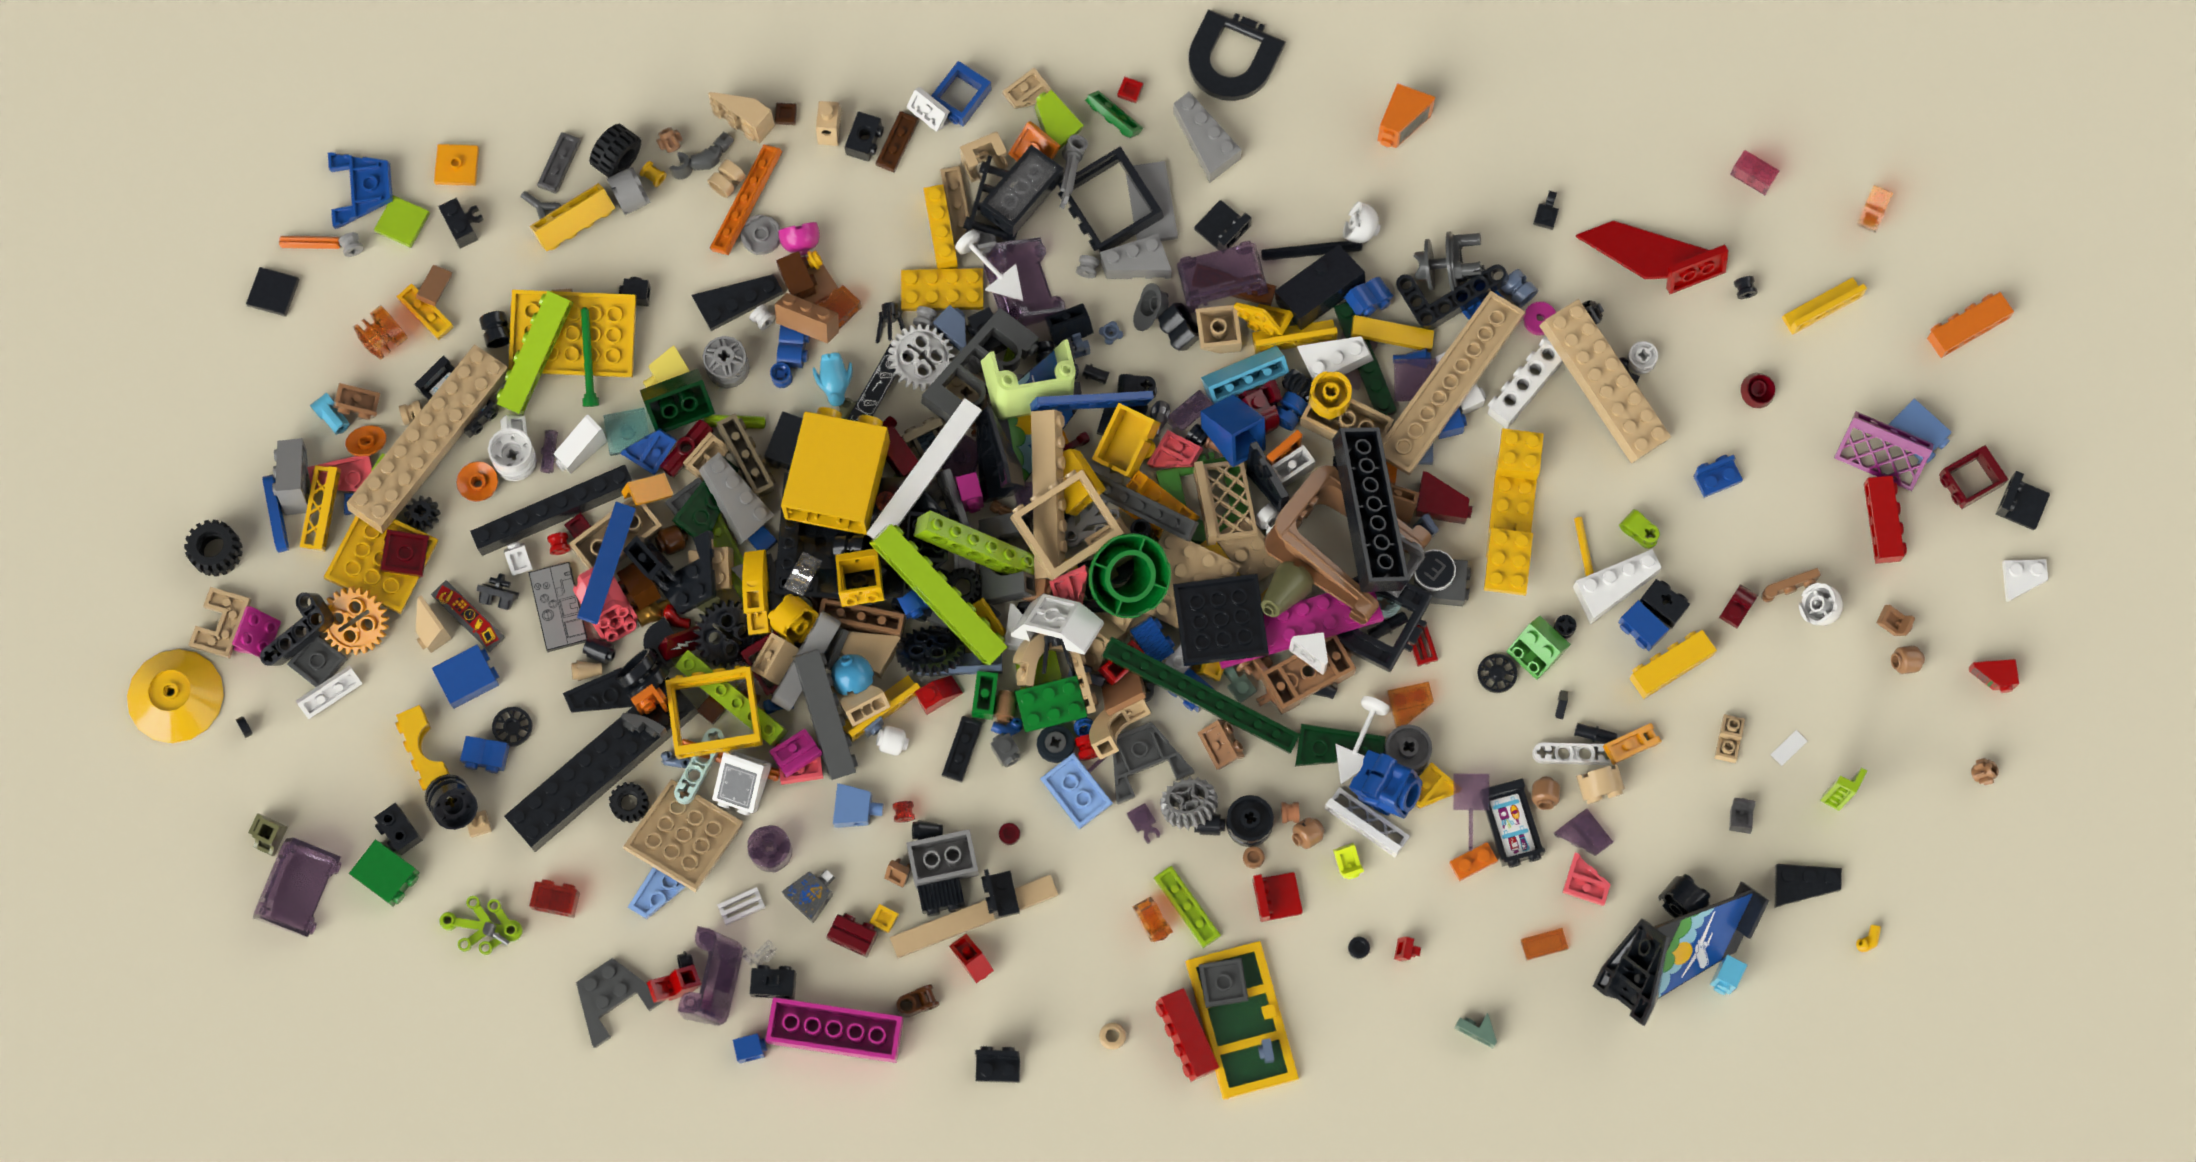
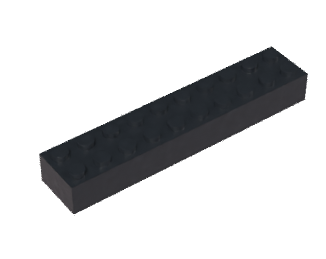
M664 680L657 688H660L667 698ZM676 690L680 727L682 728L698 714V711L680 690ZM658 703L651 713L640 715L635 706H633L626 713L647 717L664 726L667 734L663 739L658 735L655 738L645 731L647 727L641 733L636 730L631 732L623 725L624 721L620 717L504 815V817L533 851H538L672 736L669 711L665 713Z

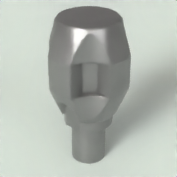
M1156 401L1151 408L1150 418L1161 423L1155 437H1160L1161 429L1170 417V406L1165 401Z

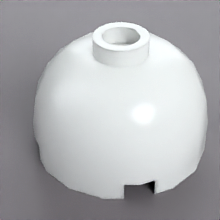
M1358 201L1348 214L1351 218L1349 223L1345 222L1343 238L1351 242L1366 243L1373 236L1378 235L1381 225L1378 224L1379 217L1375 209L1366 203Z
M1814 583L1803 591L1801 595L1803 599L1802 603H1799V610L1805 621L1814 625L1827 626L1840 617L1843 610V601L1835 588L1827 584Z

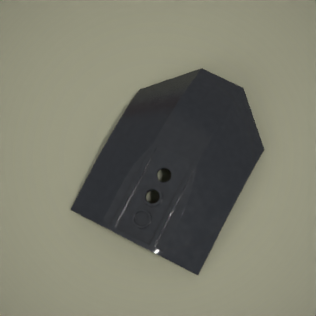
M784 473L782 499L789 473ZM881 477L871 521L876 519L878 511L882 512L907 477ZM924 491L901 522L899 528L904 532L903 536L907 541L911 540L918 547L917 551L922 557L926 556L933 563L932 567L936 570L948 560V551L914 537L917 519L930 510L949 519L950 517ZM781 507L774 594L839 599L833 597L832 594L838 582L836 560L833 554L834 538L838 533L850 534L851 537L858 533L787 520ZM822 537L827 541V544L819 547L815 544V540ZM879 554L881 568L887 569L888 572L883 583L884 599L904 597L912 588Z

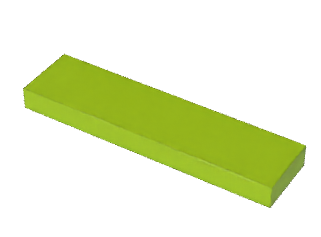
M1172 866L1154 877L1160 889L1202 948H1205L1221 937V934Z

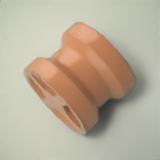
M1281 802L1282 823H1287L1288 821L1299 823V802H1293L1292 804Z

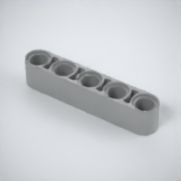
M822 611L797 655L818 649L820 653H824L837 632L841 621ZM794 660L770 700L788 712L792 709L802 692Z

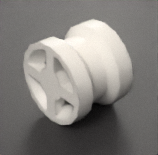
M764 304L758 306L750 315V320L756 322L760 330L768 328L776 318L773 313L767 311V307Z

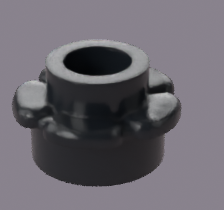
M683 951V954L677 955L679 968L694 965L692 955H687L686 951Z

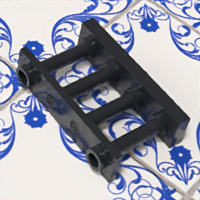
M988 155L986 162L982 161L979 169V173H982L971 215L970 217L966 216L963 228L966 229L965 234L971 231V229L1001 237L1005 241L1004 248L1012 250L1017 233L1012 237L1000 228L974 221L977 210L981 211V202L979 201L982 192L990 193L994 189V186L985 184L987 173L1003 178L1008 172L1007 170L991 166L992 156Z

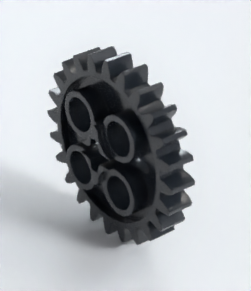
M729 599L726 605L725 601L720 600V606L713 602L712 610L705 607L707 614H699L702 621H695L699 629L693 630L698 635L693 641L700 643L695 648L698 651L702 650L700 656L703 658L707 656L706 661L708 663L713 661L715 667H718L720 662L721 667L726 669L728 663L732 668L735 667V662L743 665V658L739 652L755 643L756 639L762 638L761 635H748L747 615L744 613L743 607L741 608L742 603L739 601L734 605V602ZM729 615V621L726 624H722V617ZM713 623H716L742 641V644H737L714 628ZM745 626V633L738 636L739 628ZM713 632H716V633H717L716 639H715L714 641L710 642V641H709V636H710V634L713 633ZM729 644H733V650L730 653H726V647Z
M929 626L926 630L921 627V631L913 629V634L906 633V638L901 637V642L897 643V662L900 663L901 668L906 667V672L912 670L913 675L921 672L922 677L925 673H929L930 677H932L933 673H937L940 676L941 671L949 673L948 668L955 670V664L961 665V660L964 659V643L953 631L948 632L947 628L940 630V626L936 629Z

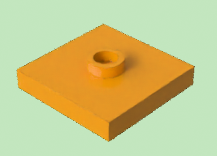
M438 144L434 183L436 185L476 186L479 156L478 145Z

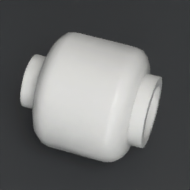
M885 726L884 729H880L878 732L876 745L879 746L881 752L899 755L902 750L907 749L909 738H906V733L903 729Z

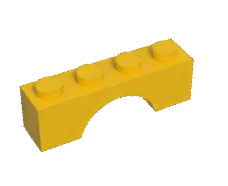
M944 185L925 187L923 190L937 269H958Z
M418 705L397 714L398 722L395 724L400 734L403 733L406 740L403 741L407 753L411 752L413 756L411 764L415 772L419 771L421 778L418 781L422 790L425 791L431 781L439 776L450 773L443 761H431L423 755L422 741L426 733L431 729L424 709Z

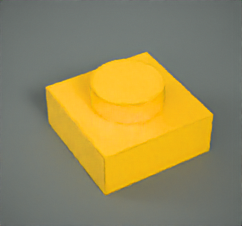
M879 904L869 924L889 934L899 914Z

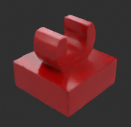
M1398 938L1394 960L1407 961L1411 960V957L1420 956L1421 948L1413 946L1414 938Z

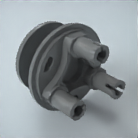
M1451 231L1447 232L1446 258L1434 259L1430 239H1425L1424 251L1415 252L1413 255L1419 262V268L1415 274L1416 279H1427L1429 290H1434L1435 269L1447 268L1450 289L1454 291V289L1460 286V282L1472 279L1477 275H1482V272L1485 271V266L1481 265V262L1463 264L1461 251L1466 246L1481 245L1480 233L1454 235Z

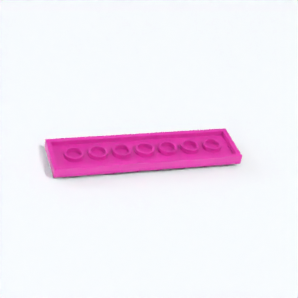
M1368 592L1377 600L1375 592ZM1329 593L1302 600L1277 617L1267 616L1263 612L1269 655L1289 649L1293 636L1324 632V638L1384 621L1381 608L1379 606L1366 624H1359L1349 616L1352 608ZM1260 657L1222 661L1219 663L1221 669Z

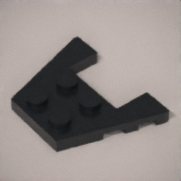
M707 530L693 538L699 559L675 571L679 577L676 582L669 579L667 575L665 576L664 580L669 584L670 589L665 591L658 585L678 614H685L716 597L715 570H713L712 558H714V549H712L711 539H714L712 531Z

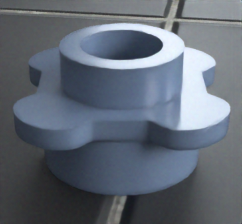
M1111 321L1099 329V334L1103 335L1105 343L1108 345L1113 344V341L1123 337V332L1119 330L1115 321Z

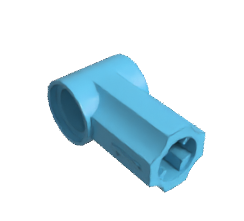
M325 393L310 406L336 435L342 434L347 430L350 423L343 414L337 412L338 409L333 408L334 401Z

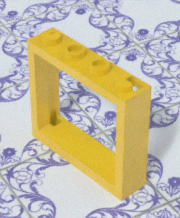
M737 665L732 670L725 671L724 668L714 669L713 673L695 672L689 677L676 675V677L670 678L671 680H665L674 751L678 759L763 745L753 672L750 667ZM746 679L754 734L683 745L676 690Z

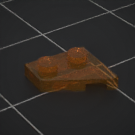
M1429 682L1387 690L1396 728L1401 725H1407L1434 703Z

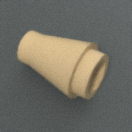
M576 660V663H571L573 680L578 679V681L602 675L601 662Z

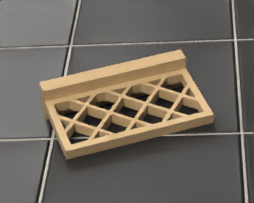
M1203 461L1194 462L1193 474L1207 546L1216 545V541L1258 536L1244 462L1237 465L1240 467V473L1237 477L1227 472L1232 467L1228 461L1203 464ZM1216 469L1221 474L1215 480L1208 475V470ZM1224 475L1233 481L1228 488L1219 483ZM1236 483L1244 488V492L1240 496L1231 490ZM1215 486L1225 491L1220 499L1212 494ZM1227 494L1237 499L1232 507L1223 501ZM1239 502L1248 507L1245 514L1235 509ZM1219 504L1228 509L1224 517L1215 511ZM1231 512L1241 518L1236 525L1227 520ZM1243 521H1246L1251 525L1252 530L1243 531L1239 526ZM1224 523L1232 528L1230 533L1220 534L1219 527Z

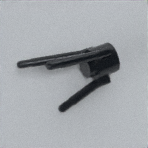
M894 302L882 304V312H879L876 343L880 342L883 321L887 323L889 341L892 340V323L896 322V319H898L901 331L905 328L902 320V311H898V304Z
M1049 635L1044 636L1045 646L1042 673L1046 674L1049 645L1052 643V647L1062 645L1067 664L1071 669L1072 675H1075L1076 672L1070 651L1066 650L1063 639Z

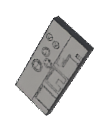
M570 562L528 572L547 652L585 643L588 637L584 620L577 618L580 603L573 591L575 581Z

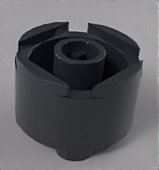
M1684 874L1683 876H1676L1658 898L1659 901L1663 899V908L1673 918H1678L1709 906V898L1711 896L1708 891L1703 888L1700 889L1694 884V880L1689 875Z

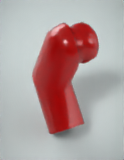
M668 604L663 610V615L671 626L685 629L690 628L691 619L679 617L672 604Z

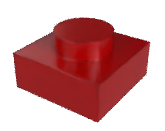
M1124 76L1117 97L1136 104L1142 91L1143 83Z

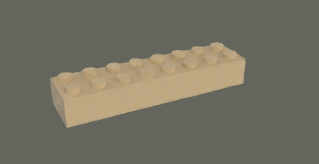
M1579 299L1550 316L1539 325L1631 464L1671 438Z

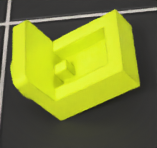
M1353 843L1333 849L1339 872L1343 878L1353 879L1358 877L1359 873L1364 872Z

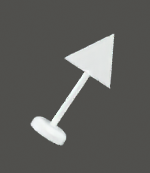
M971 230L964 234L957 242L955 250L959 254H966L972 250L998 277L985 291L1023 301L1016 264L1002 275L976 248L980 241V234L976 230Z
M1370 696L1362 697L1361 705L1369 711V714L1353 751L1335 743L1341 784L1357 774L1362 768L1365 756L1359 754L1358 751L1374 714L1384 716L1389 713L1390 707L1379 699Z

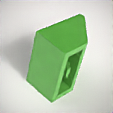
M1539 616L1524 629L1506 652L1538 680L1571 644Z

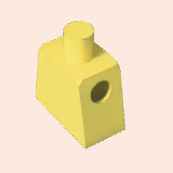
M675 346L670 347L649 364L648 367L652 376L644 380L643 384L647 388L690 372Z

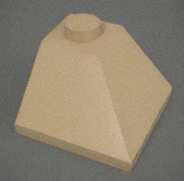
M420 595L417 599L416 633L419 638L416 640L423 650L427 648L432 653L452 638L422 595Z

